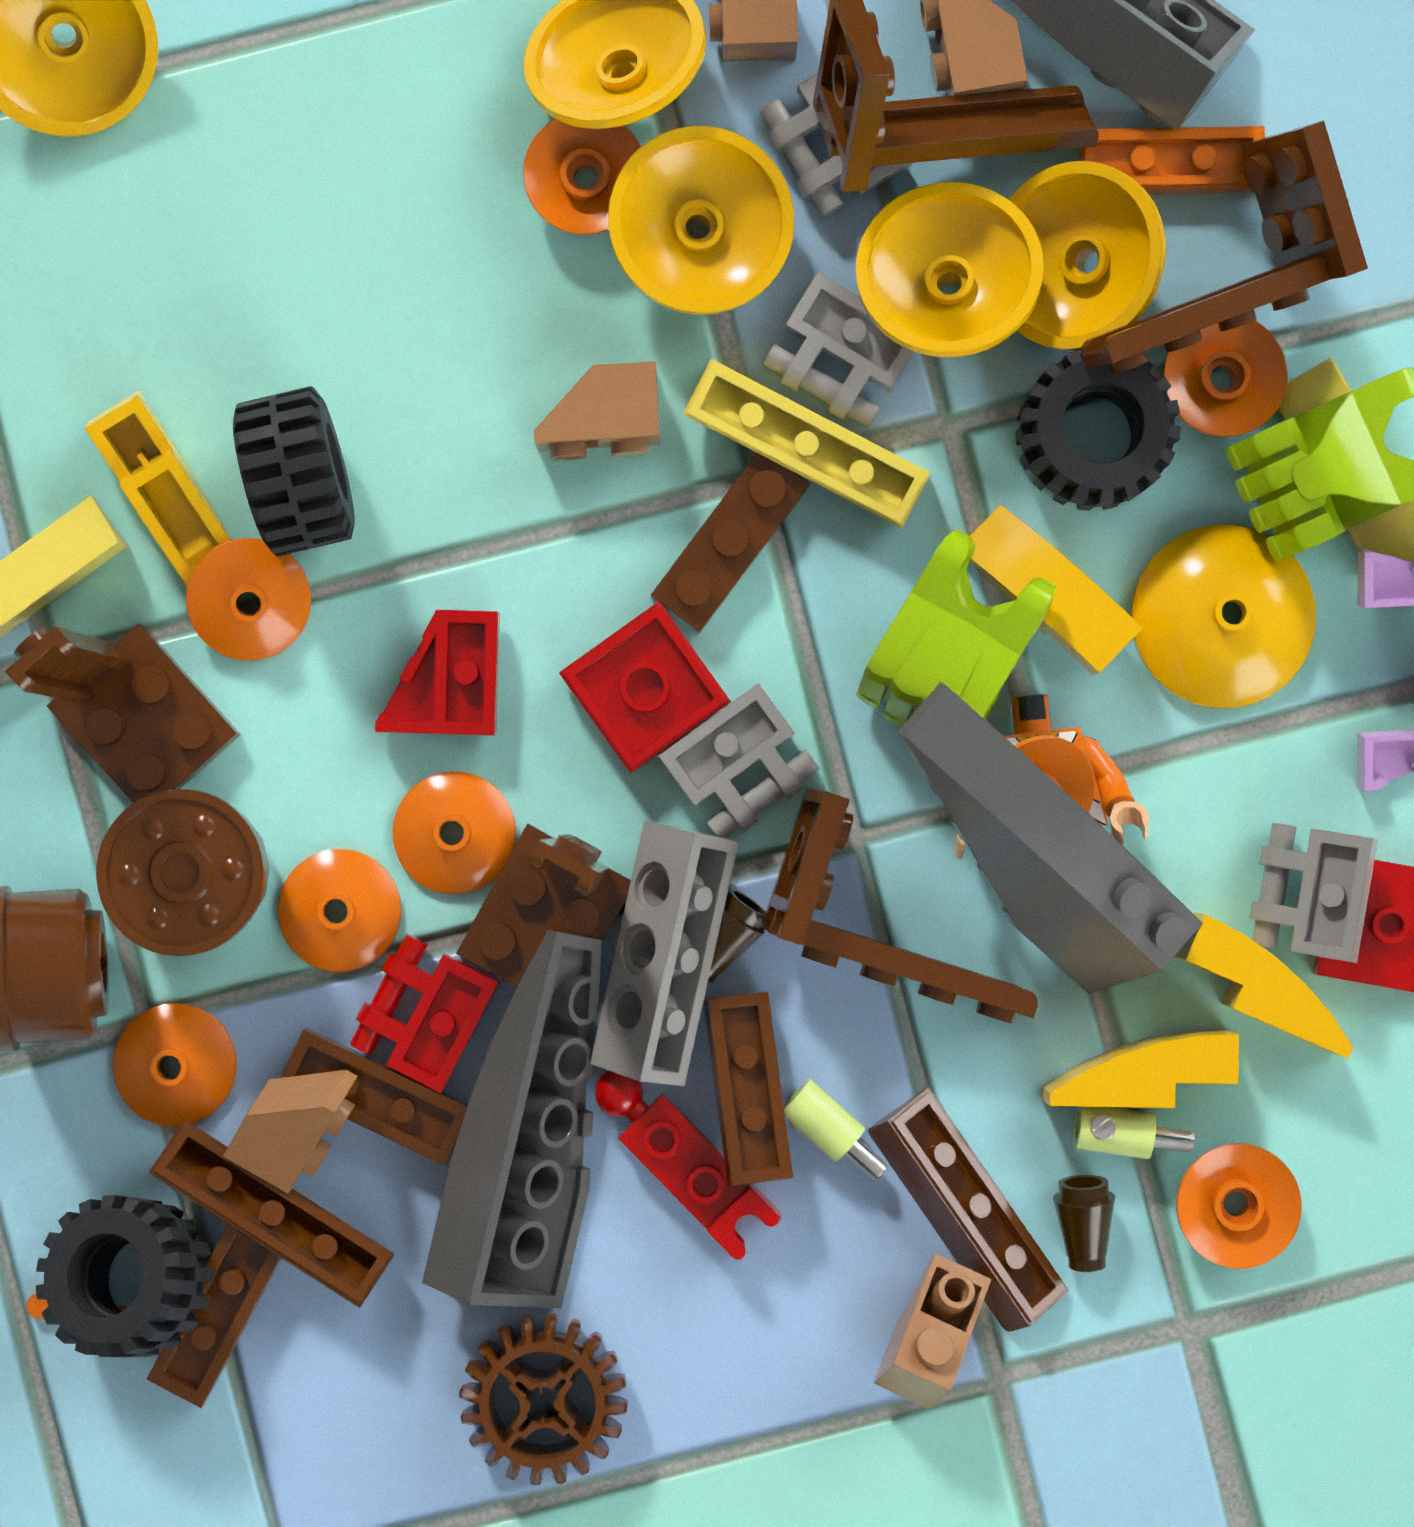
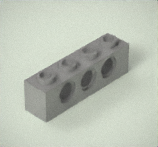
M644 821L590 1064L640 1082L685 1086L739 844L738 841L689 829Z

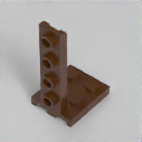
M830 0L812 104L815 113L825 112L829 128L825 132L824 139L830 157L840 156L843 168L840 178L842 192L867 190L871 167L1096 146L1099 137L1098 130L1088 113L1081 89L1074 85L885 102L886 96H892L894 92L895 71L891 57L883 56L878 43V23L875 13L873 11L867 12L863 0Z
M1324 120L1241 145L1245 159L1244 176L1250 189L1255 192L1263 218L1262 235L1267 247L1274 254L1277 267L1087 339L1081 347V355L1085 367L1109 364L1111 372L1118 373L1140 366L1149 361L1146 351L1164 344L1166 352H1172L1194 345L1203 340L1201 329L1217 323L1220 331L1243 326L1257 320L1255 308L1271 303L1273 311L1300 304L1310 299L1307 288L1368 269Z
M137 624L116 644L57 626L50 632L45 627L40 628L28 636L15 649L14 654L18 660L5 671L23 691L54 697L47 705L49 710L133 803L156 792L181 789L241 735L146 627L141 624Z
M806 788L766 910L769 917L762 925L763 929L780 939L804 945L801 953L802 957L836 968L839 958L843 957L863 964L859 975L884 984L895 986L899 975L921 982L918 994L953 1005L958 994L979 1001L976 1009L977 1013L1011 1024L1014 1013L1034 1019L1038 999L1029 990L811 919L814 909L822 911L827 904L834 881V875L827 873V869L834 848L842 850L848 840L853 824V814L846 812L850 799L827 791Z
M527 823L456 954L517 987L548 930L602 940L603 944L627 900L631 879L597 862L602 851L572 834H559L558 838L555 839Z

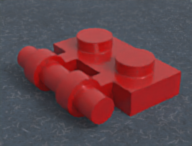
M406 934L397 953H389L381 968L386 974L371 1003H363L356 1017L360 1024L350 1045L361 1052L372 1055L381 1035L389 1038L397 1044L386 1066L441 1094L500 981L446 953L442 955L434 973L431 974L418 966L428 944L412 935ZM408 985L423 994L408 1023H405L392 1014Z

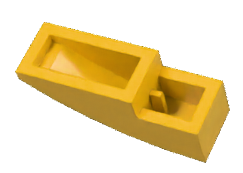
M140 390L89 420L84 429L119 479L120 488L186 586H188L191 573L199 560L212 548L232 540L163 425Z
M1000 505L970 535L975 541L976 547L970 563L1010 601L1016 600L1022 589L1036 577L1044 578L1056 586V597L1039 629L1044 634L1049 633L1092 676L1100 673L1143 629L1078 567L1004 506Z
M1193 913L1203 924L1175 957L1231 981L1221 1003L1222 1005L1349 1059L1353 1049L1352 1044L1333 1015L1296 974L1276 956L1243 933L1206 914Z
M1228 1029L1183 1031L1146 1038L1109 1050L1071 1068L1043 1086L1042 1100L1049 1106L1175 1108L1176 1083L1238 1084L1239 1034Z

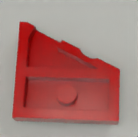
M436 610L422 635L423 639L414 656L410 657L399 678L400 682L386 708L377 718L375 732L496 736L500 613L498 611Z

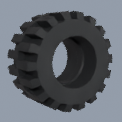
M1078 350L1066 354L1057 364L1053 363L1043 372L1028 392L1026 400L1020 407L1017 417L1020 420V426L1015 432L1016 446L1021 445L1023 455L1019 458L1024 471L1029 468L1036 477L1032 483L1040 491L1046 487L1055 494L1052 500L1062 505H1065L1067 502L1075 503L1078 510L1090 511L1094 507H1102L1103 510L1117 507L1125 501L1129 502L1161 477L1160 474L1170 465L1175 455V452L1172 451L1173 445L1180 440L1181 426H1175L1174 420L1180 413L1178 400L1169 401L1166 392L1172 386L1166 377L1163 376L1157 380L1149 372L1155 366L1148 361L1140 366L1112 373L1109 364L1085 367L1082 355ZM1085 396L1101 397L1114 403L1124 413L1129 423L1131 438L1127 452L1120 459L1108 464L1094 463L1082 458L1070 447L1063 430V415L1067 407L1077 398Z
M308 386L238 403L233 418L235 450L249 507L259 534L266 546L276 557L350 540L355 525V515L349 480L329 410L320 394L314 387Z
M109 1195L103 1196L102 1200L89 1199L79 1204L80 1213L67 1212L58 1220L62 1231L60 1233L49 1232L43 1243L50 1250L47 1258H38L36 1272H44V1284L35 1286L37 1299L47 1300L48 1307L41 1312L46 1324L60 1325L55 1333V1336L64 1344H76L75 1351L85 1355H99V1357H149L158 1355L159 1349H172L181 1343L182 1340L179 1332H192L200 1321L193 1314L196 1309H207L211 1297L210 1295L203 1294L204 1282H213V1268H204L203 1259L211 1255L208 1242L195 1240L201 1229L194 1220L182 1219L184 1211L173 1205L162 1204V1201ZM130 1243L140 1258L142 1279L136 1297L125 1310L121 1311L114 1303L110 1294L109 1272L118 1252Z

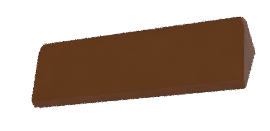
M929 1087L919 1092L868 1129L869 1135L958 1264L992 1279L984 1301L1006 1331L1011 1332L1030 1327L1069 1291Z
M184 1120L150 1169L149 1174L360 1309L395 1254L291 1188L287 1194L223 1157L228 1148L227 1146L187 1120Z

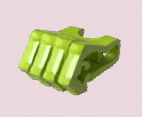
M1403 368L1369 382L1358 389L1225 448L1228 462L1233 470L1236 472L1245 468L1248 474L1235 480L1242 500L1248 503L1259 498L1261 505L1249 510L1253 526L1258 533L1273 529L1275 535L1266 538V543L1271 556L1276 562L1337 537L1345 532L1346 529L1405 503L1414 501V460L1389 452L1383 439L1394 407L1414 397V368Z
M955 529L945 537L934 552L864 670L856 696L864 703L876 708L879 707L882 701L887 702L883 716L891 723L902 727L941 682L949 687L981 717L987 720L999 699L998 693L1023 654L1027 644L1039 629L1056 597V586L1044 578L1036 577L1022 589L1014 601L990 607L979 603L974 598L966 570L976 550L975 541L966 533Z

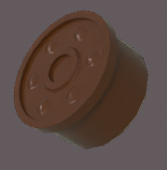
M172 789L156 792L141 798L126 808L116 818L105 834L100 846L96 866V880L103 907L110 920L124 936L142 948L155 953L170 956H188L220 947L234 938L251 921L266 896L270 866L262 837L247 817L230 803L202 791Z
M0 886V1052H16L20 1044L89 1039L96 1031L97 1017L107 1015L109 1005L108 953L102 910L92 909L88 894L81 889L13 893L10 886Z

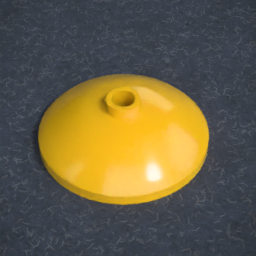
M0 0V110L17 123L37 132L54 136L89 135L107 129L124 119L146 95L152 83L158 60L157 29L147 0ZM60 23L69 24L76 32L75 38L68 43L57 41L52 34L54 26Z
M562 0L542 18L529 39L524 56L526 82L540 108L554 119L565 124L592 129L613 128L632 124L666 107L691 83L705 55V25L700 11L693 0Z
M711 126L682 127L660 134L648 141L630 157L622 168L609 201V239L622 271L630 282L649 299L666 308L694 315L718 314L733 310L753 300L778 275L787 259L793 240V202L787 183L779 168L756 144L737 133ZM694 219L701 220L707 226V236L702 239L691 237L687 233L686 223Z
M1073 161L1058 164L1039 172L1023 183L1008 200L1024 213L1034 227L1041 244L1044 265L1043 281L1037 303L1017 332L1040 345L1059 350L1074 351L1081 350L1083 343L1087 339L1137 321L1146 311L1158 290L1166 259V238L1162 219L1155 203L1146 190L1129 175L1111 166L1091 161ZM1096 252L1098 264L1092 272L1086 273L1084 268L1085 260L1090 254Z
M942 182L924 185L892 200L873 218L861 239L856 257L858 293L866 313L876 327L902 347L917 353L936 357L972 355L988 350L1003 342L1027 320L1037 303L1041 291L1044 265L1043 253L1039 238L1031 222L1015 204L1004 196L985 187L962 182ZM946 283L956 284L960 288L954 294H945L939 290L940 286Z
M1216 524L1203 526L1188 531L1167 543L1151 558L1142 571L1134 590L1130 615L1143 629L1133 640L1137 652L1150 674L1165 689L1177 697L1190 703L1210 708L1246 706L1276 693L1296 675L1303 665L1312 646L1316 628L1314 594L1305 571L1293 555L1278 562L1273 559L1266 543V538L1270 536L1240 525ZM1226 602L1236 603L1241 609V619L1235 625L1227 623L1222 617V607Z

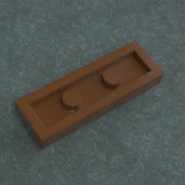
M756 453L651 593V597L657 602L660 601L665 608L701 633L810 487V483L797 473Z
M768 992L707 998L704 1001L727 1186L789 1180L793 1178L769 994Z
M309 1028L303 1029L280 1078L340 1070L352 1072L357 1075V1078L345 1099L355 1104L348 1116V1120L444 1166L447 1164L456 1145L467 1109V1103L444 1092L440 1094L385 1064Z
M227 1224L205 1268H213V1282H204L203 1294L211 1296L207 1309L195 1310L193 1315L200 1321L192 1332H179L182 1340L181 1343L172 1349L161 1350L146 1380L202 1408L214 1389L281 1258Z

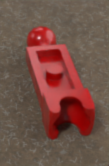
M607 1071L601 1075L596 1082L594 1090L595 1101L600 1110L612 1117H625L631 1123L619 1134L618 1139L707 1228V1232L735 1260H741L745 1256L746 1250L744 1239L735 1229L738 1219L745 1215H753L759 1218L765 1225L773 1227L781 1220L782 1215L780 1211L754 1184L727 1186L723 1153L663 1092L648 1106L642 1100L643 1088L640 1081L612 1071Z

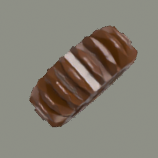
M555 1313L547 1314L544 1331H536L534 1319L530 1314L523 1315L520 1321L522 1334L520 1337L516 1335L512 1327L507 1323L500 1325L497 1334L503 1347L501 1348L491 1340L483 1339L478 1346V1350L488 1363L480 1360H469L465 1372L478 1382L463 1384L459 1391L460 1398L468 1402L478 1403L469 1406L461 1413V1422L463 1424L473 1425L482 1423V1426L477 1428L470 1436L469 1442L472 1447H480L491 1442L493 1446L486 1455L485 1463L492 1467L503 1456L510 1459L506 1477L512 1480L518 1476L521 1465L532 1468L530 1483L534 1486L541 1484L544 1468H552L553 1478L557 1484L566 1482V1463L571 1462L575 1470L581 1475L590 1471V1462L585 1452L586 1450L597 1458L605 1459L609 1454V1446L600 1435L609 1438H619L622 1432V1425L608 1415L625 1414L628 1407L627 1399L611 1395V1393L618 1392L626 1387L627 1380L625 1374L613 1373L605 1375V1372L617 1363L618 1356L613 1350L607 1351L596 1357L593 1353L599 1348L602 1342V1335L595 1331L588 1336L584 1343L577 1340L580 1332L581 1321L575 1318L569 1323L566 1334L556 1332L558 1318ZM534 1352H550L566 1357L565 1360L562 1359L555 1367L545 1371L536 1370L526 1362L520 1365L515 1360L520 1356ZM581 1370L588 1377L595 1395V1411L588 1423L577 1415L578 1408L571 1402L567 1393ZM499 1373L510 1382L508 1389L515 1394L520 1405L513 1420L507 1427L499 1417L494 1403V1382ZM559 1382L553 1403L555 1408L549 1410L546 1403L545 1410L535 1408L528 1416L535 1394L533 1389L539 1387L542 1394L543 1387H548L552 1390ZM543 1427L551 1428L563 1437L567 1433L572 1437L566 1441L550 1445L535 1444L523 1440L534 1430Z

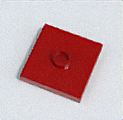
M660 601L559 672L630 774L731 703L728 696Z
M1374 860L1357 963L1315 956L1312 974L1414 992L1413 866Z

